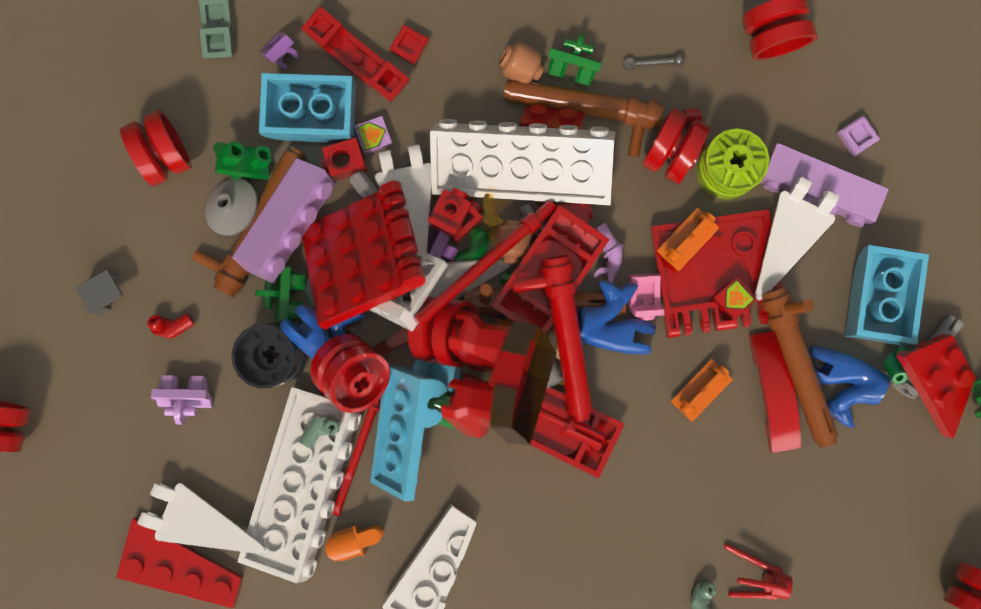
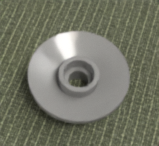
M229 179L219 184L210 194L205 207V217L209 227L214 232L223 236H232L244 231L251 224L258 210L256 190L251 184L242 179Z

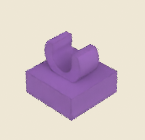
M279 32L259 51L267 61L271 63L276 62L280 68L285 70L288 68L282 61L285 53H290L295 59L299 57L296 50L290 48L294 42L282 32Z
M432 230L428 239V254L439 259L442 257L454 261L458 250L447 245L450 235L442 231Z

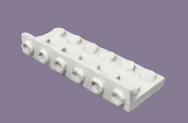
M454 119L440 120L430 130L431 194L441 195L444 189L450 192L452 188H456L468 194V197L533 201L550 200L552 202L610 205L615 132L601 126L591 127L590 130H578V127L574 125H562L557 129L547 128V125L540 123L530 124L529 127H517V124L513 122H502L497 126L487 125V122L480 120L470 121L469 124H457V121Z
M291 387L247 529V533L262 543L266 549L262 554L240 552L237 562L294 583L307 581L313 576L317 566V561L315 560L318 548L323 545L326 537L324 527L327 519L331 517L334 511V494L340 488L343 481L344 473L342 468L345 460H348L352 452L353 445L350 442L353 432L358 429L361 422L360 412L347 413L340 411L327 397ZM333 415L340 420V429L337 434L320 435L311 449L298 441L314 417Z

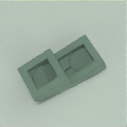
M199 0L202 29H199L203 59L233 57L231 1Z

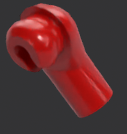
M187 312L174 321L160 315H152L147 320V326L154 335L168 339L176 338L195 325L194 320Z

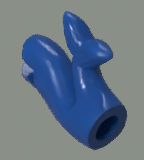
M600 281V287L606 303L597 307L577 308L582 342L619 353L650 354L652 346L638 341L633 342L635 330L639 333L655 335L656 326L653 323L639 318H629L607 323L621 312L624 305L633 297L639 284L629 283L619 288L612 282Z
M299 305L294 310L304 322L298 327L285 318L280 323V328L301 351L313 359L317 350L327 340L340 334H346V325L363 320L365 314H358L328 328L327 336L326 330H323L317 323L316 312L308 306Z
M811 345L808 350L809 354L825 362L822 369L814 366L819 383L853 384V386L839 392L834 399L827 401V405L832 418L836 417L844 426L854 428L855 425L850 407L858 403L878 405L887 392L890 376L848 354L818 345Z

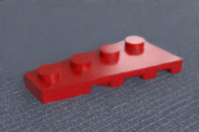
M137 517L132 518L116 578L229 608L236 606L243 580L242 575L211 558L208 559L195 552V549L186 544L157 541L155 539L156 530L137 524L139 520Z

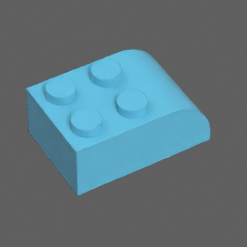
M262 73L259 133L271 139L298 142L339 143L354 138L356 84L353 77Z
M873 245L865 246L857 259L854 269L845 337L901 346L917 345L929 254Z

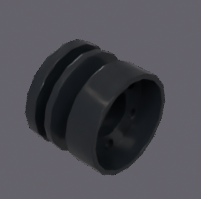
M281 322L253 325L242 331L235 340L231 352L232 365L238 377L247 385L259 389L273 388L296 379L305 369L308 355L301 351L283 333L280 328ZM274 349L275 352L279 353V358L271 355V350Z

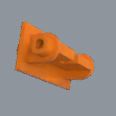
M697 207L657 252L679 272L719 229L714 223L715 217L709 212L704 214Z
M710 359L670 402L693 422L733 379L728 375L729 371L724 366H719L713 359Z

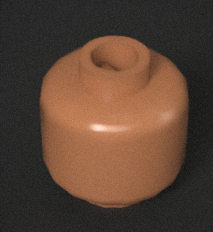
M516 42L514 45L508 44L498 64L502 67L501 73L504 77L523 83H530L532 80L537 82L544 70V66L541 64V53L523 42Z
M504 221L503 225L497 227L495 230L494 247L521 225L520 221ZM534 234L525 236L502 256L503 263L519 265L521 259L524 258L533 244Z

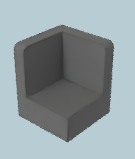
M106 269L76 287L90 314L102 315L111 310L108 304L122 297L123 294L115 281L119 278L115 271Z

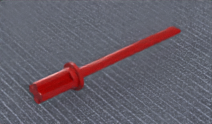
M468 373L463 377L465 381L488 383ZM541 408L540 418L566 430L563 437L566 438L568 435L600 450L607 434L580 421L577 422L574 420V416L568 421Z
M381 398L368 408L335 501L333 515L340 516L376 412L380 411Z

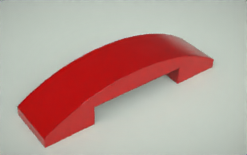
M319 6L301 27V30L334 60L392 103L409 83V77L389 61H384L349 33L338 20Z
M775 331L748 335L753 363L757 364L767 417L765 427L770 453L801 448L800 421L795 387Z

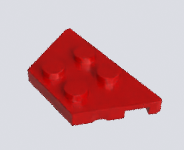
M940 334L933 337L929 342L924 341L917 344V349L910 352L903 350L896 356L941 435L953 439L976 377L954 336Z

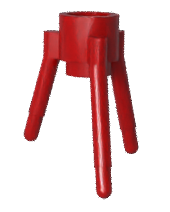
M729 544L724 545L726 550L770 572V574H764L762 581L737 578L739 584L759 587L764 592L731 591L728 593L729 597L762 598L774 601L777 598L787 600L790 597L793 579L790 575L782 574L783 569L781 567L772 566Z

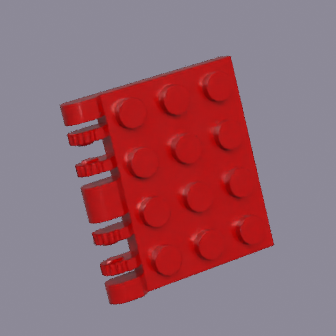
M393 180L381 185L378 192L313 222L303 235L302 240L317 323L323 330L414 290L426 282L424 271L421 267V260L414 256L418 253V247L415 243V235L409 220V212L403 209L406 206V200L401 182Z
M769 209L715 217L714 223L719 229L679 272L657 250L683 222L650 227L656 270L661 276L660 295L662 307L664 308V327L667 338L680 337L677 313H680L683 334L685 336L692 334L689 311L699 310V326L702 333L710 332L709 308H712V320L715 331L736 329L738 327V320H732L713 297L736 277L753 295L755 294L772 226ZM781 280L773 287V289L782 287ZM762 299L755 302H757L758 319L763 325L768 324L769 314L768 311L763 309L761 302L764 300ZM749 308L740 315L742 327L751 326Z

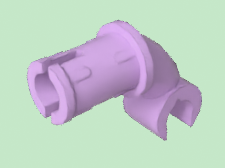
M604 223L597 227L596 230L610 239L603 249L605 253L603 257L607 259V263L604 268H600L595 272L594 278L601 274H608V281L614 283L615 276L622 265L624 244H619L608 228V225Z

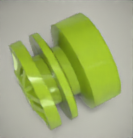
M735 128L722 132L704 148L698 158L696 173L699 183L707 193L715 198L730 200L741 197L758 185L768 172L770 159L767 147L760 137L749 130ZM731 159H733V160L739 159L741 164H740V165H737V164H733V165H732V164L730 163V160H731Z

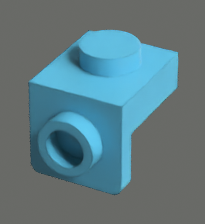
M416 360L411 372L439 380L445 384L447 391L456 392V389L449 388L448 384L454 378H460L461 367L455 368L439 363L433 364Z

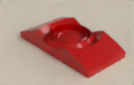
M559 205L491 307L513 322L515 320L538 325L546 335L554 321L550 298L546 296L545 288L514 293L512 281L542 276L543 259L558 255H568L569 262H572L574 270L571 273L572 280H575L577 289L610 239Z
M551 387L546 388L541 408L570 421L572 416H569L566 395ZM595 409L590 413V419L580 421L607 434L600 450H597L568 435L566 438L563 437L565 429L538 417L531 446L599 479L625 424Z

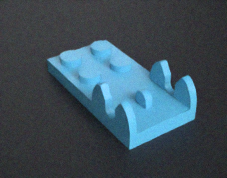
M389 365L390 378L388 386L381 397L370 483L402 501L414 500L418 484L417 476L419 461L422 455L421 447L424 428L438 424L443 418L437 409L428 408L427 404L429 399L440 397L444 394L447 388L439 380L421 376L403 366Z

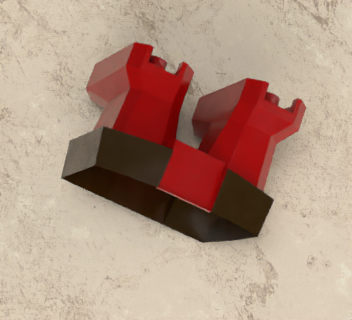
M459 311L455 317L464 321L462 327L459 326L457 328L456 336H449V349L472 371L487 373L493 370L489 383H476L454 378L448 384V387L456 389L455 395L450 396L449 406L442 405V417L465 436L480 439L491 428L507 443L531 445L556 357V351L538 325L515 320L512 326L486 324L473 312Z

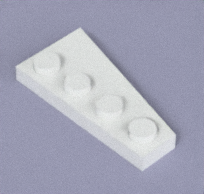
M450 504L382 602V608L444 609L448 593L454 584L458 567L464 558L477 522Z

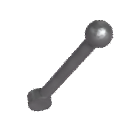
M680 54L674 56V58L634 60L628 57L624 60L623 67L626 70H632L634 66L661 64L681 66L685 59Z

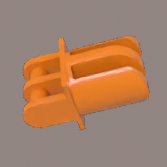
M358 523L333 533L327 540L325 546L326 554L333 561H345L360 555L363 557L367 553L366 547L378 543L384 534V530L379 525H373L360 530Z

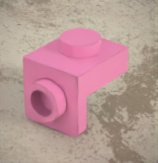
M658 273L628 275V284H639L633 297L628 302V310L641 320H653L655 316L664 315V308L660 305L661 276Z

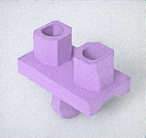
M162 375L158 389H152L151 399H156L158 407H165L164 415L174 416V421L177 425H183L187 416H196V408H212L213 399L208 393V381L204 376L190 377L188 389H179L180 379L178 377Z

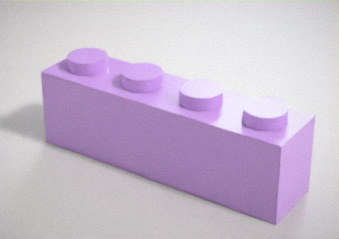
M779 143L769 150L768 172L760 182L764 184L763 187L774 193H780L781 191L790 193L796 178L803 177L812 182L809 190L802 198L803 200L817 206L824 191H831L840 197L834 208L830 211V214L847 218V223L856 227H863L876 222L889 190L888 188Z
M296 158L232 257L244 270L274 283L277 276L283 271L293 251L299 246L310 224L315 221L322 205L332 194L336 184L327 172L320 167Z

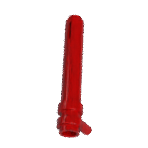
M568 255L552 256L543 259L542 276L512 281L514 293L545 288L546 296L550 298L568 413L569 416H574V420L577 422L585 421L591 418L590 413L593 412L574 296L577 289L575 280H572L571 273L574 272L573 264L569 262Z

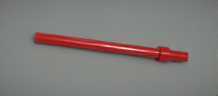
M548 200L536 212L526 215L520 221L521 225L413 317L416 323L422 327L525 236L534 234L541 227V223L557 209L555 204Z

